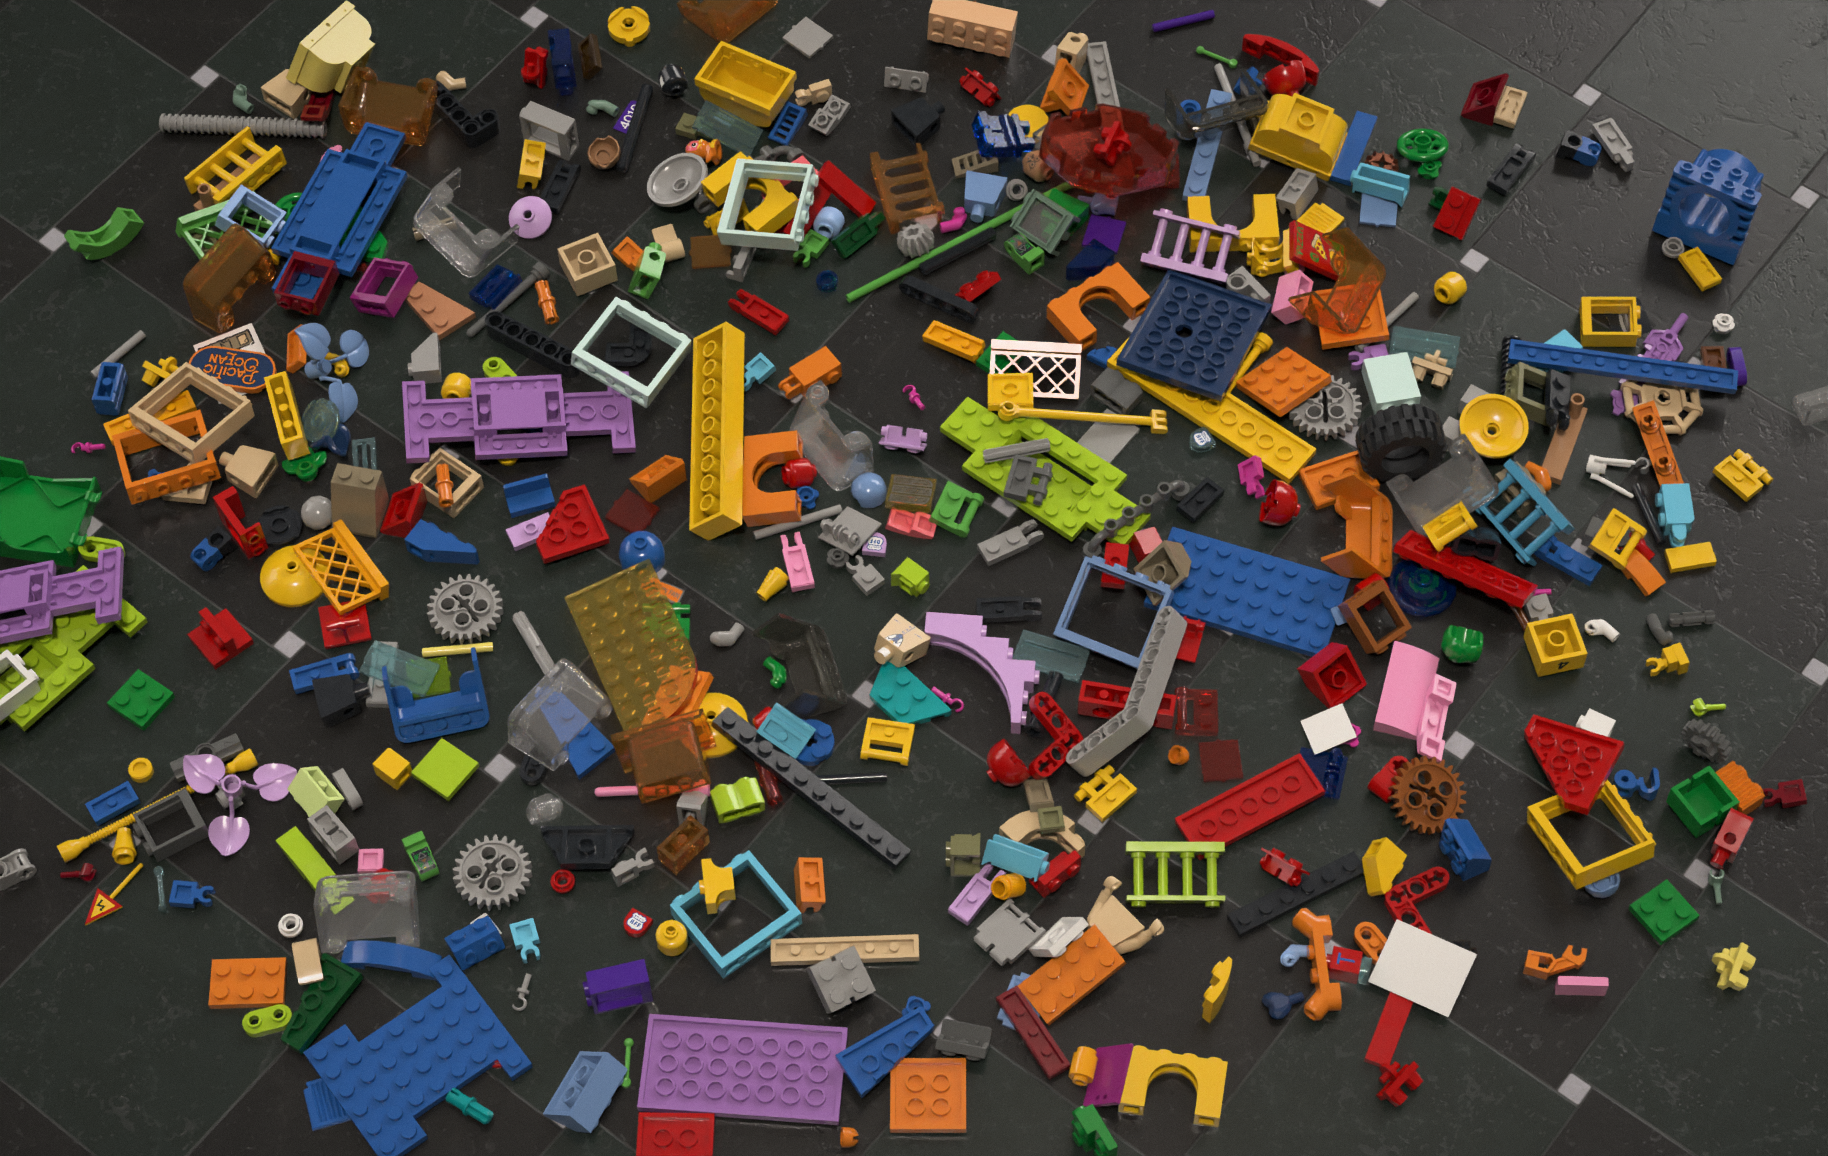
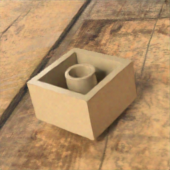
M598 233L557 249L560 265L577 296L618 280L616 265Z

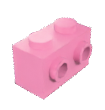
M1300 270L1279 277L1271 313L1285 325L1305 318L1313 281Z

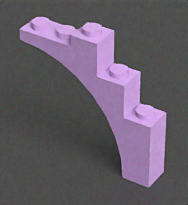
M926 612L924 633L931 637L929 645L942 646L960 652L976 661L989 672L999 685L1007 701L1011 717V733L1020 734L1021 725H1026L1027 711H1022L1023 704L1028 705V693H1033L1034 684H1039L1040 670H1035L1036 661L1013 659V648L1009 647V638L986 637L987 625H983V616Z

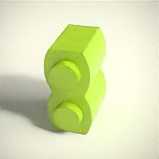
M743 777L734 784H719L710 791L711 802L719 823L731 822L740 817L754 815L765 810V802L756 778Z

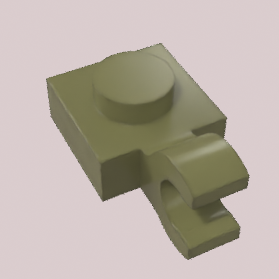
M687 113L683 114L675 128L676 134L695 140L698 135L707 139H712L715 135V131L712 130L714 124L704 122L703 118Z

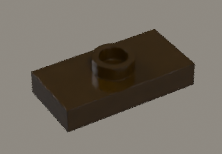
M592 33L578 44L583 78L588 80L603 69L597 35Z

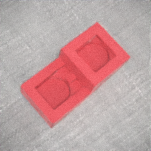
M893 506L890 510L885 529L911 537L932 539L937 525L928 521L931 516L919 510L913 514Z

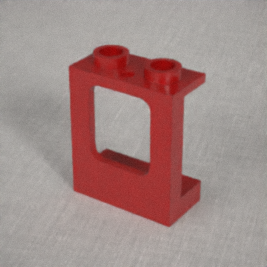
M234 486L213 497L222 523L248 560L268 549L259 522L245 529L239 521L246 515Z

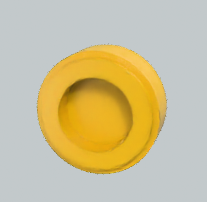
M137 758L130 763L128 772L133 781L143 783L151 779L154 769L148 759Z

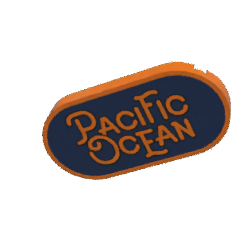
M208 346L195 352L189 361V364L199 367L205 374L210 377L214 376L220 383L232 387L236 392L251 394L262 392V389L266 388L264 377L277 374L273 359L261 352Z

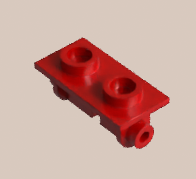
M965 68L968 74L967 76H962L959 80L962 88L971 95L978 89L979 91L974 97L983 103L984 106H993L996 97L1002 100L997 93L999 89L991 82L986 84L982 81L984 77L976 70L971 72Z
M1261 848L1262 851L1267 853L1260 860L1262 869L1274 876H1278L1279 879L1290 886H1298L1300 884L1302 873L1310 874L1302 869L1303 864L1293 858L1285 859L1286 854L1276 848H1272L1271 851Z

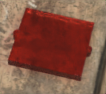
M627 489L618 501H614V506L606 514L605 519L630 533L643 531L647 525H651V520L659 512L660 507Z
M1216 739V741L1198 744L1204 782H1225L1226 780L1243 779L1238 739L1224 741Z

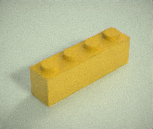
M286 371L264 377L278 435L288 461L310 454L293 387Z

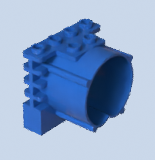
M1702 149L1693 164L1683 160L1678 161L1670 178L1666 195L1658 211L1652 231L1668 238L1677 237L1681 239L1683 244L1689 247H1699L1703 253L1734 265L1742 252L1748 235L1747 232L1762 196L1760 190L1764 174L1758 173L1756 167L1746 157L1727 149H1714L1710 151ZM1704 193L1709 194V195H1712V196H1714V197H1716V198L1709 197V196L1705 195Z

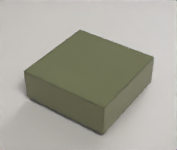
M1062 806L1037 809L1041 834L1065 831Z

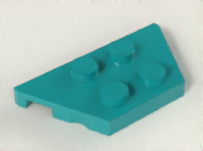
M889 661L882 664L869 697L893 721L922 724L930 722L931 718L941 715L948 717L952 714L951 709L905 666L899 668Z

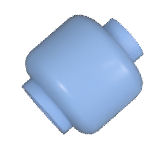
M827 206L819 211L814 220L813 227L815 232L833 239L840 233L845 219L842 212L837 208Z

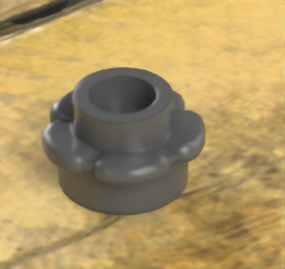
M832 548L827 553V562L834 569L844 568L846 562L849 561V554L840 548Z

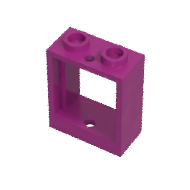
M374 257L351 294L350 300L358 312L394 318L418 276L413 266L406 261L400 262L388 258ZM385 276L397 278L387 296L374 295Z

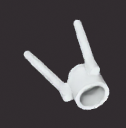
M1590 455L1586 472L1591 473L1590 479L1598 480L1629 498L1634 497L1632 493L1600 476V474L1605 475L1607 465L1630 468L1631 465L1636 464L1634 460L1603 458Z

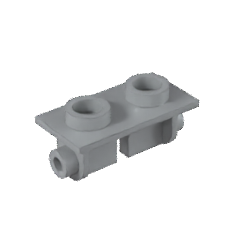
M885 67L884 87L926 93L929 74L925 73V71L918 72Z

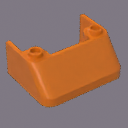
M1354 471L1322 482V486L1336 496L1334 505L1336 512L1346 519V549L1321 557V562L1340 576L1346 578L1366 579L1373 573L1379 574L1383 579L1390 577L1392 574L1393 510L1389 499Z

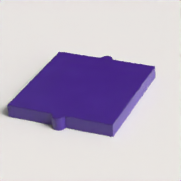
M1091 214L1082 247L1097 250L1099 253L1103 251L1117 254L1126 222L1111 219L1110 216L1106 218Z

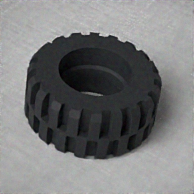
M1401 404V406L1397 407L1395 405L1390 406L1386 410L1381 409L1375 415L1367 417L1366 422L1361 423L1355 435L1362 469L1370 477L1383 482L1385 480L1389 482L1401 480L1403 482L1411 478H1419L1424 473L1428 474L1432 468H1437L1448 450L1439 415L1429 407H1421L1419 404Z

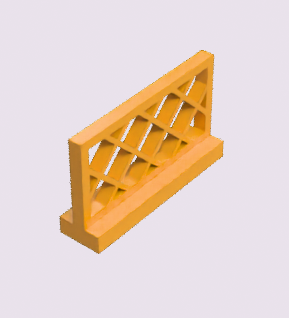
M342 519L334 522L333 528L293 546L294 553L339 615L376 598L382 601L389 597V583ZM330 537L336 542L334 547L322 545V542ZM306 548L316 549L314 556L304 555L302 550ZM319 551L332 553L330 560L319 558ZM335 555H345L347 557L346 563L334 561ZM315 563L327 565L326 573L316 571L314 569ZM331 567L344 569L342 576L329 574ZM347 570L358 572V579L345 577ZM327 579L340 582L338 589L327 587ZM343 583L356 585L354 592L341 590ZM359 586L370 588L372 591L367 595L357 593ZM339 596H344L352 599L350 603L341 606L338 598Z

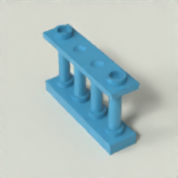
M1509 459L1504 464V467L1508 470L1507 476L1482 499L1474 494H1471L1469 497L1474 502L1472 507L1480 515L1484 513L1517 550L1516 557L1524 565L1529 563L1535 566L1537 562L1531 555L1556 532L1563 531L1569 535L1575 528L1521 467ZM1513 482H1519L1523 487L1520 490L1521 493L1495 516L1487 506ZM1533 498L1537 502L1536 509L1509 532L1502 522L1527 499ZM1547 514L1552 519L1550 526L1524 549L1516 539L1542 515L1545 516Z

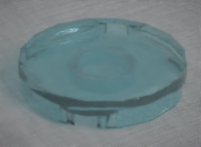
M320 398L319 400H313L306 407L302 416L306 439L314 443L324 435H328L331 438L334 437L340 422L339 409L334 402Z

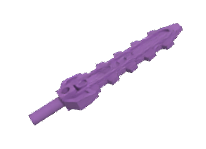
M1681 313L1670 330H1651L1643 342L1646 352L1644 355L1638 354V357L1676 361L1684 349L1677 334L1688 320V316ZM1620 379L1618 384L1621 386L1628 379ZM1638 381L1636 384L1642 387L1646 382ZM1613 389L1610 393V396L1613 398L1612 414L1619 416L1626 412L1623 392L1620 389L1619 391ZM1632 394L1635 406L1639 404V397L1637 394Z

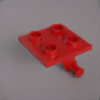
M351 601L342 602L340 604L341 606H343L345 604L350 603ZM366 604L342 615H339L333 605L318 607L325 649L372 640Z

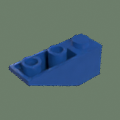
M420 519L404 539L407 551L427 562L478 564L480 562L477 549L472 544H465L459 541L455 535L441 531L432 522L427 523Z

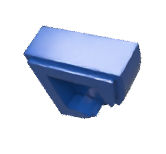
M1106 346V348L1093 349L1087 354V360L1106 369L1108 367L1107 360L1117 351V348Z

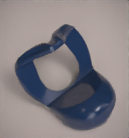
M334 423L326 429L320 440L310 445V448L315 450L329 448L336 455L346 456L351 442L350 431L346 425Z

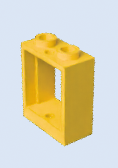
M1581 297L1579 312L1581 345L1583 347H1636L1637 338H1641V325H1637V319H1640V306H1636V297ZM1591 314H1628L1629 332H1592Z

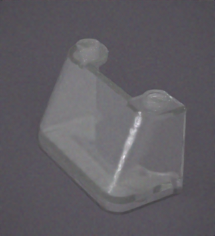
M820 380L808 388L792 421L790 431H798L803 440V454L810 460L811 464L816 466L817 472L832 489L842 491L850 487L858 475L874 472L873 443L860 431H853L845 436L829 418V412L825 409V403L829 399V390Z
M1465 433L1450 443L1448 450L1452 458L1413 482L1408 475L1402 474L1386 482L1416 532L1426 537L1428 535L1422 526L1462 501L1468 512L1471 513L1492 500L1499 492L1498 484Z
M562 658L512 710L508 718V744L555 771L559 765H564L568 760L569 743L592 718L595 717L600 720L603 717L607 718L613 708L611 699L574 663L566 658Z
M391 871L325 876L317 882L313 906L321 953H339L346 947L347 940L396 937L397 944L420 947L417 884L413 872Z

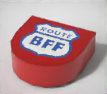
M634 908L630 910L624 919L625 932L631 937L643 936L653 924V919Z

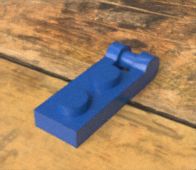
M1554 535L1534 552L1541 560L1588 586L1592 584L1603 566L1558 541ZM1549 549H1552L1556 552L1553 554L1549 552Z
M347 653L289 670L295 693L299 694L313 690V679L349 674L353 680L357 679L360 674L358 668L354 665L356 663L354 654ZM344 666L346 669L338 670V667Z

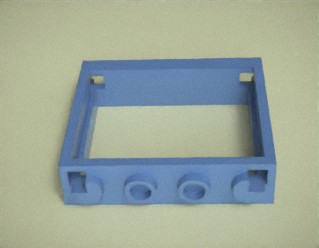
M1093 555L1092 558L1085 556L1053 634L1060 639L1138 669L1152 627L1139 658L1067 630L1092 568L1164 596L1158 612L1163 607L1170 606L1175 593L1170 589L1171 585L1158 580L1157 584L1148 581L1149 577L1142 573L1136 572L1133 575L1126 572L1128 568L1114 563L1112 567L1105 564L1106 560Z

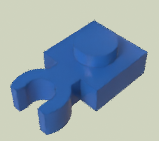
M174 880L169 904L172 907L195 908L196 902H200L203 906L209 907L213 905L211 899L204 897L207 894H215V890L212 886H204L199 889L198 882Z

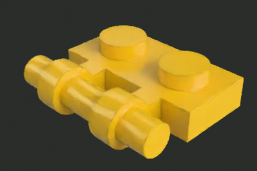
M1738 449L1733 455L1738 459L1737 461L1729 455L1714 467L1712 473L1747 502L1762 490L1764 484L1760 482L1761 480L1769 485L1774 478L1768 474V470L1765 467H1760L1756 464L1750 454H1745ZM1745 467L1752 471L1753 474H1751L1747 469H1745Z
M1110 765L1104 769H1099L1094 774L1095 777L1088 783L1084 782L1079 787V791L1074 794L1075 799L1079 802L1085 797L1090 798L1086 802V808L1102 823L1137 793V788L1121 773L1114 779L1111 777L1115 770ZM1100 784H1104L1105 787L1099 792L1095 790Z

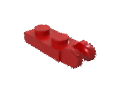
M739 289L736 294L745 304L736 301L734 298L728 301L729 307L735 310V312L741 313V315L774 335H777L789 322L787 314L756 295H751L742 289Z

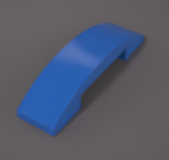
M359 940L346 942L341 962L351 968L365 970L366 966L409 972L412 974V977L436 980L429 968L442 960V956L402 944Z

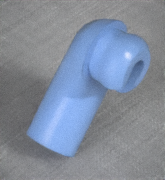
M1290 945L1281 954L1280 961L1282 965L1292 967L1300 957H1307V945Z

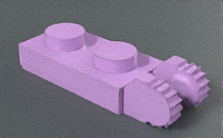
M990 862L986 863L981 871L974 875L948 909L950 915L967 926L993 895L991 891L993 880L997 876L1006 874V872L1000 870L991 882L988 881L986 878L992 872L994 866Z

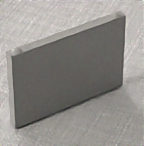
M1106 409L1103 412L1106 414H1115L1109 409ZM1095 422L1077 443L1111 464L1139 433L1140 429L1133 424Z

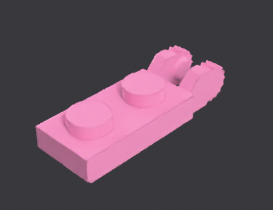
M800 532L794 533V540L797 546L793 547L788 546L786 535H781L782 554L792 592L815 588L805 544L802 543Z

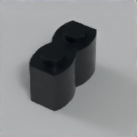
M1487 527L1470 529L1450 542L1454 553L1462 556L1475 555L1483 560L1498 559L1502 545L1499 533Z

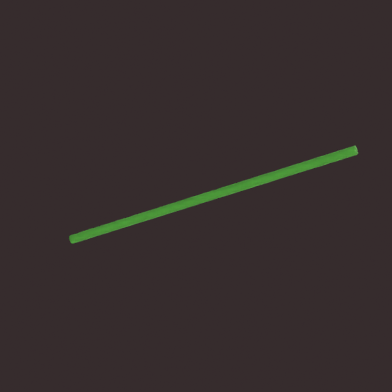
M1085 171L1054 188L1065 192L1091 179V175L1088 171ZM1050 189V190H1048V191H1046V192H1044V193H1042V194H1044L1045 196L1049 197V195H1050L1052 189ZM1039 200V201L1037 202L1036 206H1038V205H1040V204H1042V203H1044V202H1042L1041 200ZM1023 204L943 244L928 254H924L846 294L847 301L850 303L918 268L921 262L989 227L994 229L1011 220Z

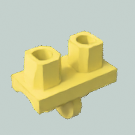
M1742 942L1739 947L1730 948V950L1724 948L1722 953H1715L1713 955L1712 962L1717 965L1716 971L1721 973L1717 984L1718 988L1724 990L1731 987L1738 991L1746 988L1749 979L1739 972L1740 969L1750 970L1754 966L1756 958L1747 952L1748 945Z

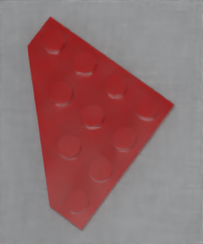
M1533 715L1524 730L1526 741L1564 808L1588 815L1624 750V742Z

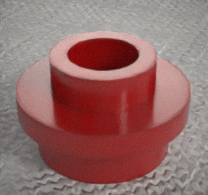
M568 870L556 871L551 877V887L558 893L571 891L575 885L574 875ZM562 880L567 881V883L564 885L559 884V882Z

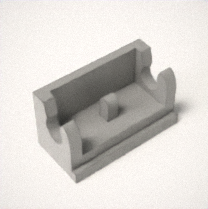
M1299 168L1295 169L1276 197L1282 214L1285 213L1287 208L1291 212L1292 219L1297 220L1318 191L1315 173Z

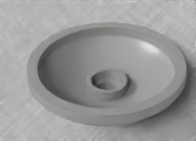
M681 153L669 157L660 163L650 175L647 183L649 197L655 204L663 207L678 206L690 201L702 189L701 181L708 175L707 165L700 156L694 153Z

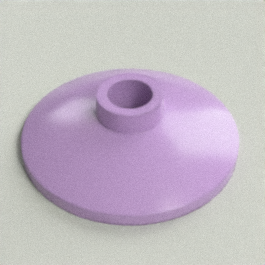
M528 196L518 200L512 206L509 213L511 229L515 234L525 239L540 237L548 230L552 221V212L549 205L543 199L535 196ZM526 213H532L530 218H525Z

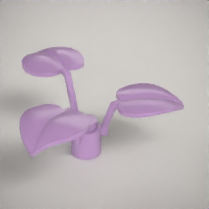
M211 754L185 755L183 759L185 778L194 791L208 794L214 790L215 785L222 786L225 796L229 798L230 817L219 816L210 823L208 829L211 843L222 856H230L238 852L245 845L249 837L250 828L247 820L242 817L234 818V798L241 795L243 787L253 790L259 789L261 797L267 801H280L289 794L287 788L297 774L295 768L285 764H265L254 772L253 779L257 785H252L244 780L241 781L238 776L233 774L224 777L225 766L217 756Z

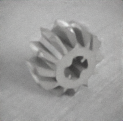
M918 222L912 225L910 223V226L902 227V231L897 233V245L905 257L910 256L914 258L918 255L921 257L922 254H928L929 250L934 248V235L927 224L921 225Z

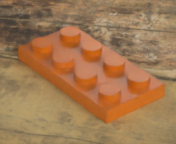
M1095 924L1085 931L1079 939L1070 943L1062 955L1050 959L1018 985L1021 992L1048 1026L1126 964Z

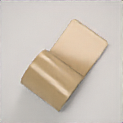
M672 224L652 229L655 243L662 246L661 251L666 253L664 263L685 257L683 244L680 238L677 239Z
M317 938L292 943L299 985L323 981L320 963L321 954Z

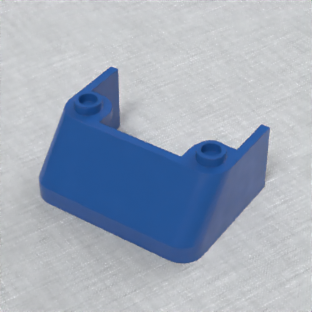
M475 647L471 648L474 670L467 671L460 676V691L414 701L413 694L408 687H391L387 667H382L383 684L395 735L399 741L403 743L420 741L480 728L488 723L489 710Z

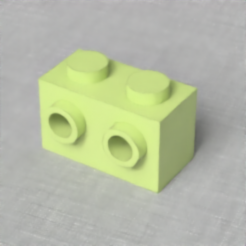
M318 766L300 768L287 788L294 797V800L306 811L308 817L326 805L335 814L344 801V797Z

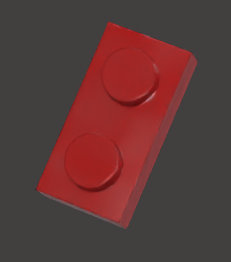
M983 271L976 276L977 279L961 286L959 288L960 291L955 295L971 302L999 282L1001 277L998 272Z

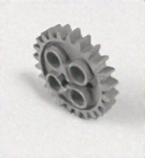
M1331 375L1332 382L1290 410L1289 419L1293 420V426H1299V432L1307 430V437L1313 433L1316 440L1319 439L1320 435H1323L1325 440H1328V435H1332L1334 439H1337V433L1345 436L1346 430L1352 431L1353 425H1358V418H1361L1362 403L1360 402V395H1356V388L1350 389V382L1343 385V378L1334 381V375ZM1322 392L1326 393L1327 423L1323 421Z
M459 574L457 581L449 577L450 584L447 585L441 582L442 589L435 588L436 596L429 597L431 603L427 604L429 611L427 615L431 627H434L436 634L441 633L443 640L450 636L451 643L459 639L460 644L463 645L464 640L468 639L469 643L472 644L473 638L476 637L479 641H482V634L489 637V629H497L496 623H501L500 615L504 614L502 608L503 601L500 592L496 591L494 584L489 585L487 578L481 582L480 575H477L472 580L470 574L467 575L466 579H462V576Z
M496 834L491 841L485 835L484 842L482 843L476 838V845L474 847L466 844L468 852L460 851L462 859H455L457 867L453 868V873L456 875L453 877L454 884H457V892H462L461 897L463 900L468 898L470 906L477 902L478 909H481L486 904L488 911H491L493 905H496L498 910H501V903H505L510 907V899L518 902L517 894H526L523 886L531 885L528 878H531L533 875L532 871L529 870L532 868L531 861H528L529 855L524 853L522 845L517 847L516 840L508 843L507 836L498 841ZM489 855L495 856L493 859L490 860L485 859ZM507 867H515L512 871H504ZM474 874H481L478 878H470ZM495 885L501 886L497 890H491V887Z

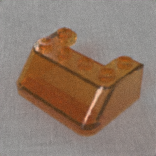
M237 223L232 224L184 279L183 288L193 318L222 335L234 323L233 304L242 298L244 292L256 280L261 284L271 282L275 277L276 270L271 253L245 227Z

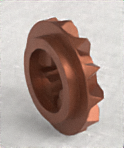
M1374 151L1372 155L1367 156L1364 162L1379 167L1380 162H1383L1384 169L1395 172L1399 170L1398 159H1394L1392 154H1385L1384 151L1382 153Z

